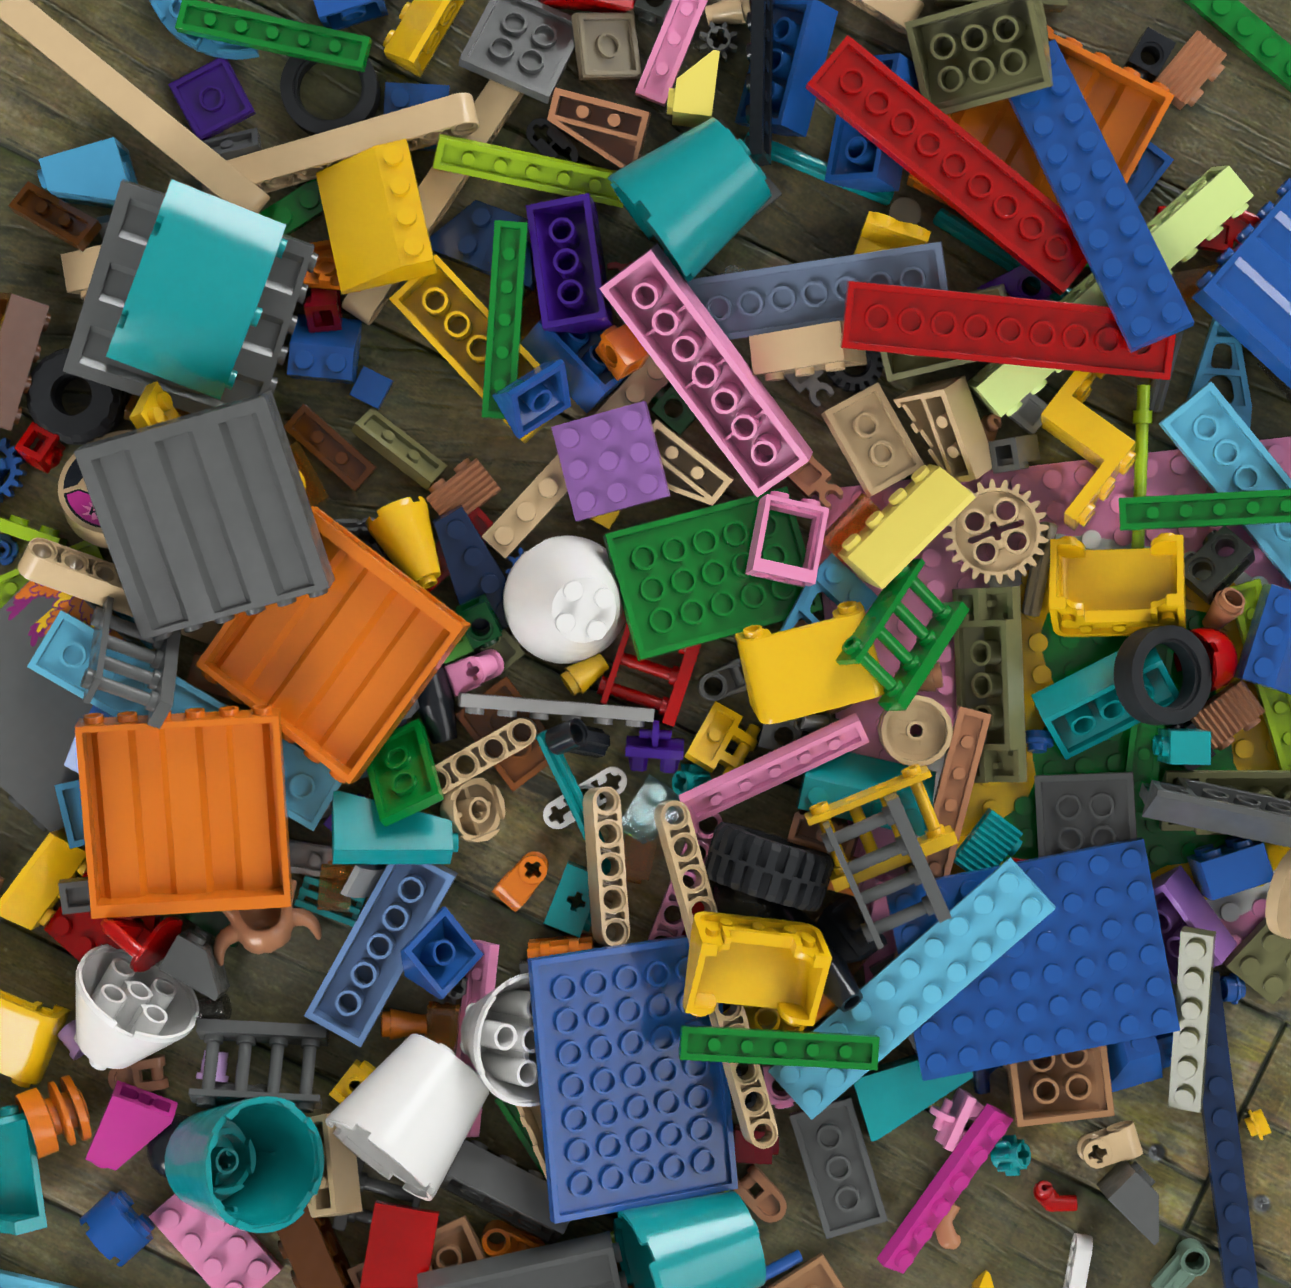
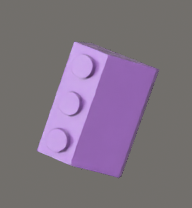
M1180 865L1153 879V890L1170 979L1173 984H1177L1180 932L1183 926L1216 931L1213 968L1221 965L1237 946V943Z

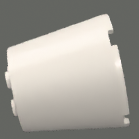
M411 1034L329 1114L325 1123L331 1128L335 1125L336 1129L333 1134L350 1151L383 1177L390 1180L394 1175L405 1183L402 1187L405 1191L420 1199L431 1201L441 1186L487 1099L489 1089L479 1077L478 1072L456 1057V1054L449 1047L442 1043L437 1044L422 1035Z

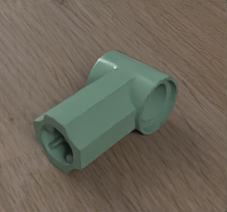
M1192 1238L1183 1239L1179 1242L1175 1254L1149 1282L1153 1288H1186L1196 1276L1203 1275L1209 1268L1210 1259L1203 1245L1198 1240ZM1189 1253H1200L1198 1260L1195 1262L1185 1261Z

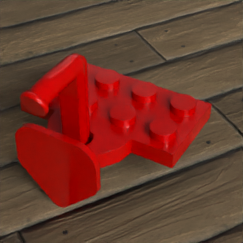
M87 871L82 877H88ZM60 906L44 930L79 962L89 950L109 944L116 949L124 950L133 957L130 962V968L134 972H145L167 955L177 935L181 933L183 921L177 917H168L160 922L161 915L91 919V912L62 914Z

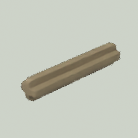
M1042 521L1040 524L1048 525L1049 530L1041 532L1040 536L1049 539L1046 544L1038 545V548L1045 553L1044 556L1034 554L1032 557L1036 561L1037 566L1033 567L1030 565L1021 609L1024 615L1038 617L1041 613L1050 568V539L1056 538L1058 528L1056 524Z

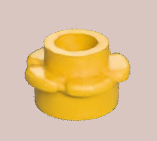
M1261 1109L1253 1112L1249 1110L1248 1114L1250 1117L1244 1118L1250 1135L1251 1137L1258 1135L1260 1140H1264L1263 1136L1271 1133L1266 1118Z

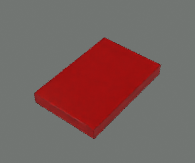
M376 1200L360 1288H418L417 1274L430 1271L440 1212Z

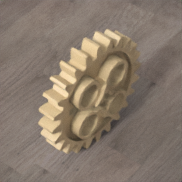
M990 479L989 488L984 489L983 485L977 482L978 492L973 493L976 498L947 525V527L952 528V531L943 534V538L953 540V543L946 547V551L957 552L951 561L953 563L964 562L960 570L962 573L970 568L973 569V580L978 578L981 573L984 574L985 584L989 583L991 576H996L998 584L1002 585L1003 575H1008L1009 579L1015 582L1014 572L1019 571L1022 575L1026 576L1027 572L1024 567L1026 564L1033 567L1037 566L1036 561L1032 558L1034 554L1038 556H1044L1045 554L1038 548V545L1048 543L1049 539L1040 536V533L1049 530V526L1040 524L1039 521L1044 519L1047 514L1046 512L1036 513L1035 510L1040 506L1041 502L1039 500L1032 503L1028 501L1032 494L1030 490L1020 495V484H1016L1012 490H1009L1008 482L1004 479L1001 488H996L994 480ZM1003 503H1010L1016 509L1015 515L1009 520H1003L997 515V508ZM972 514H980L984 518V526L978 531H972L966 526L967 518ZM1019 520L1024 522V525L1021 527L1003 531L1001 533L1002 539L995 540L994 536H989L973 544L968 542L969 538L989 533L992 524H997L999 528H1003ZM1014 533L1024 535L1027 540L1025 547L1021 550H1012L1008 546V538ZM983 544H990L995 548V556L990 561H981L977 557V550Z

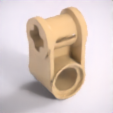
M1132 1120L1117 1122L1107 1128L1085 1134L1080 1137L1076 1145L1079 1157L1090 1167L1096 1169L1120 1161H1128L1143 1154ZM1096 1145L1099 1148L1095 1150L1096 1155L1092 1157L1089 1153L1093 1152L1092 1146Z

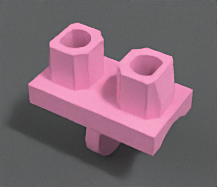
M958 1087L953 1099L945 1098L941 1108L934 1105L930 1107L929 1112L936 1116L932 1127L938 1130L934 1140L942 1144L944 1149L953 1152L968 1131L964 1129L968 1119L975 1121L985 1106L978 1102L968 1091Z

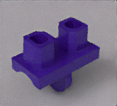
M654 720L653 729H640L639 736L627 735L625 757H628L630 770L646 771L648 758L661 759L660 771L663 773H676L680 760H683L684 739L671 738L672 730H659L660 720Z

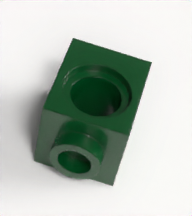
M673 386L668 390L662 387L651 399V402L654 404L651 412L679 436L697 418ZM669 401H677L682 405L683 412L680 416L671 418L664 411L665 405Z
M485 593L456 606V613L471 624L465 635L473 649L479 646L487 648L499 641L498 637L502 636V626ZM483 618L489 622V625L485 629L479 630L472 626V622L475 619Z

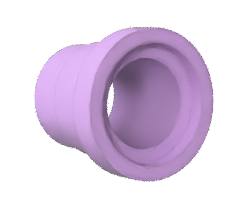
M76 1020L69 1022L57 1035L70 1051L69 1056L73 1060H77L84 1055L74 1040Z
M204 1050L201 1070L197 1072L196 1079H203L206 1050ZM219 1052L217 1082L228 1083L229 1076L226 1075L228 1053Z

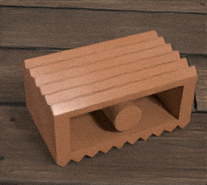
M1197 30L1155 81L1167 86L1170 89V93L1175 95L1171 104L1177 109L1181 110L1186 104L1192 107L1204 93L1200 88L1207 79L1213 82L1225 68L1221 62L1227 54L1217 47L1216 44L1212 43L1210 39H1207L1201 31Z
M466 458L453 469L456 474L447 482L444 478H441L428 489L431 494L426 499L440 517L459 505H462L467 515H469L502 489L477 458L472 462L469 458Z
M1236 679L1206 701L1202 710L1187 722L1194 723L1197 729L1211 731V748L1213 750L1217 748L1221 751L1235 741L1233 735L1241 729L1248 731L1261 722L1259 716L1265 710L1243 680Z
M801 809L796 812L787 841L828 853L820 836L822 831L819 824L809 826L804 814L810 811L806 812ZM835 817L831 819L835 831L850 826L847 821L842 823L841 819L836 821ZM859 836L841 844L848 860L854 855Z

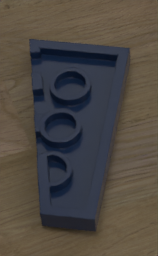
M459 505L434 520L459 605L485 593L503 630L508 627L503 610V592L507 579L463 506ZM483 618L475 619L472 622V626L479 630L485 629L489 625V622Z

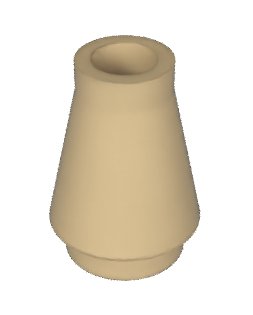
M721 0L712 5L705 6L708 25H710L711 21L714 24H723L724 22H727V24H747V14L751 12L750 0Z

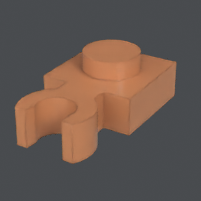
M811 456L806 464L786 477L806 498L811 499L816 494L819 497L820 505L829 508V511L832 509V505L826 500L827 495L834 494L840 500L843 498L844 493L839 486L827 483L832 479V474L813 456Z

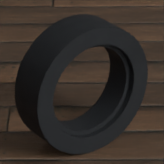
M290 57L286 62L280 80L281 98L290 117L307 134L312 136L374 118L380 102V84L369 59L365 72L357 71L362 87L357 105L346 116L334 120H324L313 116L303 107L301 102L300 86L306 72L318 62Z
M1166 625L1139 629L1123 642L1117 653L1114 664L1115 690L1124 709L1139 722L1148 725L1185 723L1202 710L1210 694L1212 670L1207 651L1201 641L1192 632L1183 627ZM1158 644H1164L1172 649L1177 655L1182 668L1183 678L1180 693L1176 700L1167 707L1156 704L1149 697L1143 681V666L1146 656Z

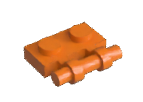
M584 933L580 935V938L574 935L529 939L527 956L529 959L594 949V938L592 933Z

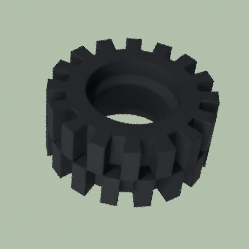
M866 350L867 367L861 374L851 375L845 370L827 372L829 380L833 381V385L842 388V391L857 393L875 384L882 374L884 366L880 352Z

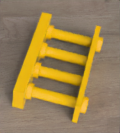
M919 764L908 766L901 770L902 775L830 804L827 801L819 802L809 808L810 812L804 814L809 826L819 824L822 834L826 833L822 823L829 821L833 832H836L831 817L849 811L853 822L857 823L866 819L861 805L879 798L882 806L885 807L887 805L883 798L884 796L910 786L927 827L925 830L926 834L917 838L925 857L959 843L951 826L947 825L944 827L943 824L938 822L923 784V780L932 777L926 765L922 767ZM892 825L891 828L896 838L900 834L896 825ZM871 831L859 836L866 854L878 849ZM840 844L839 846H840V848H841V850H842V853H843V855H844V857H845V859H846V862H850V861L847 860L846 855H845V853H844V850H843V848H842V845ZM832 851L830 853L835 867L833 868L834 871L830 880L835 892H839L849 888L850 885L835 851ZM899 854L853 874L856 884H859L911 863V859L908 854L905 856Z

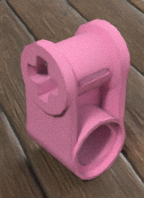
M487 649L474 656H467L445 666L444 668L454 696L457 697L459 692L466 693L481 686L482 683L501 675L504 670V661L500 653L494 649Z

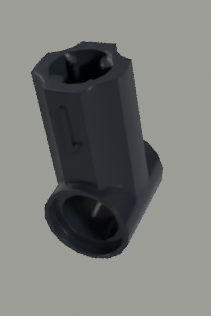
M578 718L550 727L545 734L549 750L556 755L570 752L600 758L606 755V751L610 746V736L605 734L603 729L586 726Z

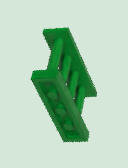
M922 558L913 559L882 589L853 635L842 645V652L836 659L839 665L861 664L884 687V694L877 703L885 711H905L970 610L963 601L941 602L917 577L925 564ZM909 588L933 612V617L926 627L901 602ZM892 613L917 637V642L910 652L884 627ZM876 638L900 661V668L894 677L868 653Z

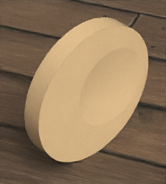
M1291 849L1282 858L1273 875L1265 908L1268 929L1271 933L1287 939H1291Z

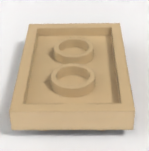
M878 382L821 414L868 498L908 477L924 465Z

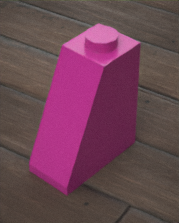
M117 1080L90 1143L85 1160L92 1162L97 1167L116 1171L172 1123L178 1102Z

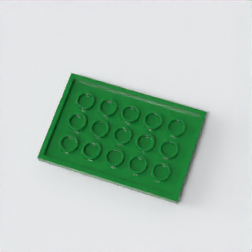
M786 486V487H783V488L771 490V491H779V492H784V493L789 494V490H788V487H787V486ZM771 491L764 492L759 497L752 495L603 535L638 661L732 636L735 633L743 632L744 628L751 625L765 627L786 620L803 587L745 574L759 499L766 494H770ZM770 510L761 558L803 568L806 549L796 516ZM819 594L816 595L811 604V613L823 610Z

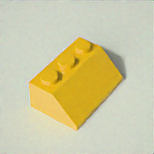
M413 0L412 3L408 1L399 15L401 22L397 29H391L383 42L386 58L420 78L465 0Z
M65 827L50 832L0 898V917L29 930H33L40 925L45 927L56 913L53 907L60 899L59 880L76 878L78 874L83 876L87 871L85 845L70 849Z

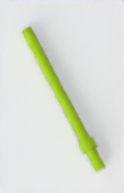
M1145 384L1137 385L1136 410L1133 411V424H1136L1135 453L1137 454L1135 456L1136 461L1134 462L1133 497H1146L1148 437L1153 411L1149 410L1150 385ZM1145 530L1132 531L1131 549L1144 548Z

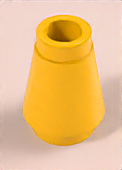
M598 653L593 657L565 667V672L560 674V678L568 691L575 696L578 693L583 694L609 669V666L603 656Z

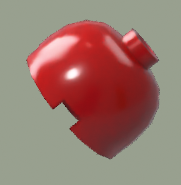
M1196 628L1189 630L1201 641L1209 656L1212 670L1210 692L1226 686L1236 674L1238 665L1237 651L1234 644L1226 634L1217 629ZM1174 652L1175 667L1177 672L1182 671V668Z

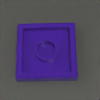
M217 58L168 84L194 135L200 140L209 139L256 114L228 59Z

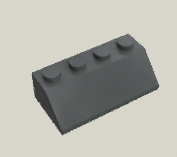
M464 1140L440 1188L548 1244L556 1243L564 1234L570 1221L556 1224L550 1221L548 1188L545 1176L531 1169L527 1172L517 1167V1162L508 1156L500 1155L498 1157L488 1152L489 1148L477 1140H471V1142Z

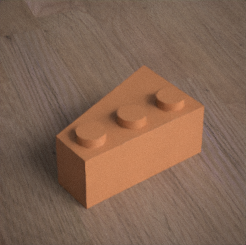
M555 87L547 120L618 167L623 168L641 158L651 113Z

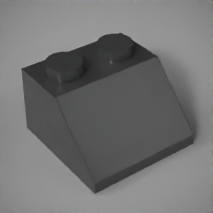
M198 926L195 929L189 927L177 935L159 970L216 1001L230 987L225 966H219L214 957L213 947L215 941L211 939L213 935Z
M1120 1161L1096 1185L1105 1197L1155 1246L1159 1242V1194L1152 1187L1155 1180L1136 1161L1131 1165L1127 1161Z

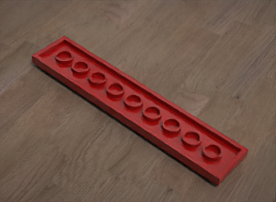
M849 35L844 38L807 83L805 88L1060 296L1086 266L1085 256L1059 206Z
M847 281L840 348L1170 380L1176 334L1131 353L1110 308L1107 306Z

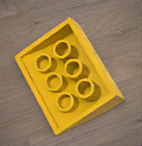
M407 139L373 146L316 173L342 295L437 274Z

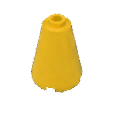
M418 496L419 501L413 502L411 497H406L378 509L377 514L379 517L372 521L369 516L365 525L392 563L424 589H428L437 584L436 579L441 575L428 505L422 496Z

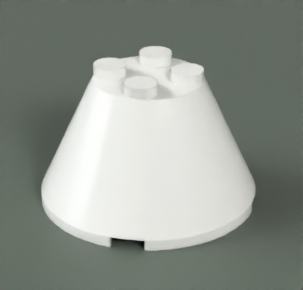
M573 535L555 536L545 539L529 551H525L509 572L503 592V610L507 625L518 643L540 659L552 663L571 664L593 657L613 643L626 622L619 587L611 568L607 550L590 539Z
M106 944L89 950L79 962L76 970V1033L74 1040L81 1051L89 1058L90 1065L95 1069L106 1070V1068L123 1069L182 1039L194 1028L196 1017L199 1014V1004L195 992L191 987L159 970L163 959L145 972H134L130 968V962L133 957L122 949H116Z
M529 973L510 978L476 1003L469 1004L465 1010V1016L461 1025L460 1048L464 1054L468 1055L483 1083L500 1100L521 1107L540 1105Z

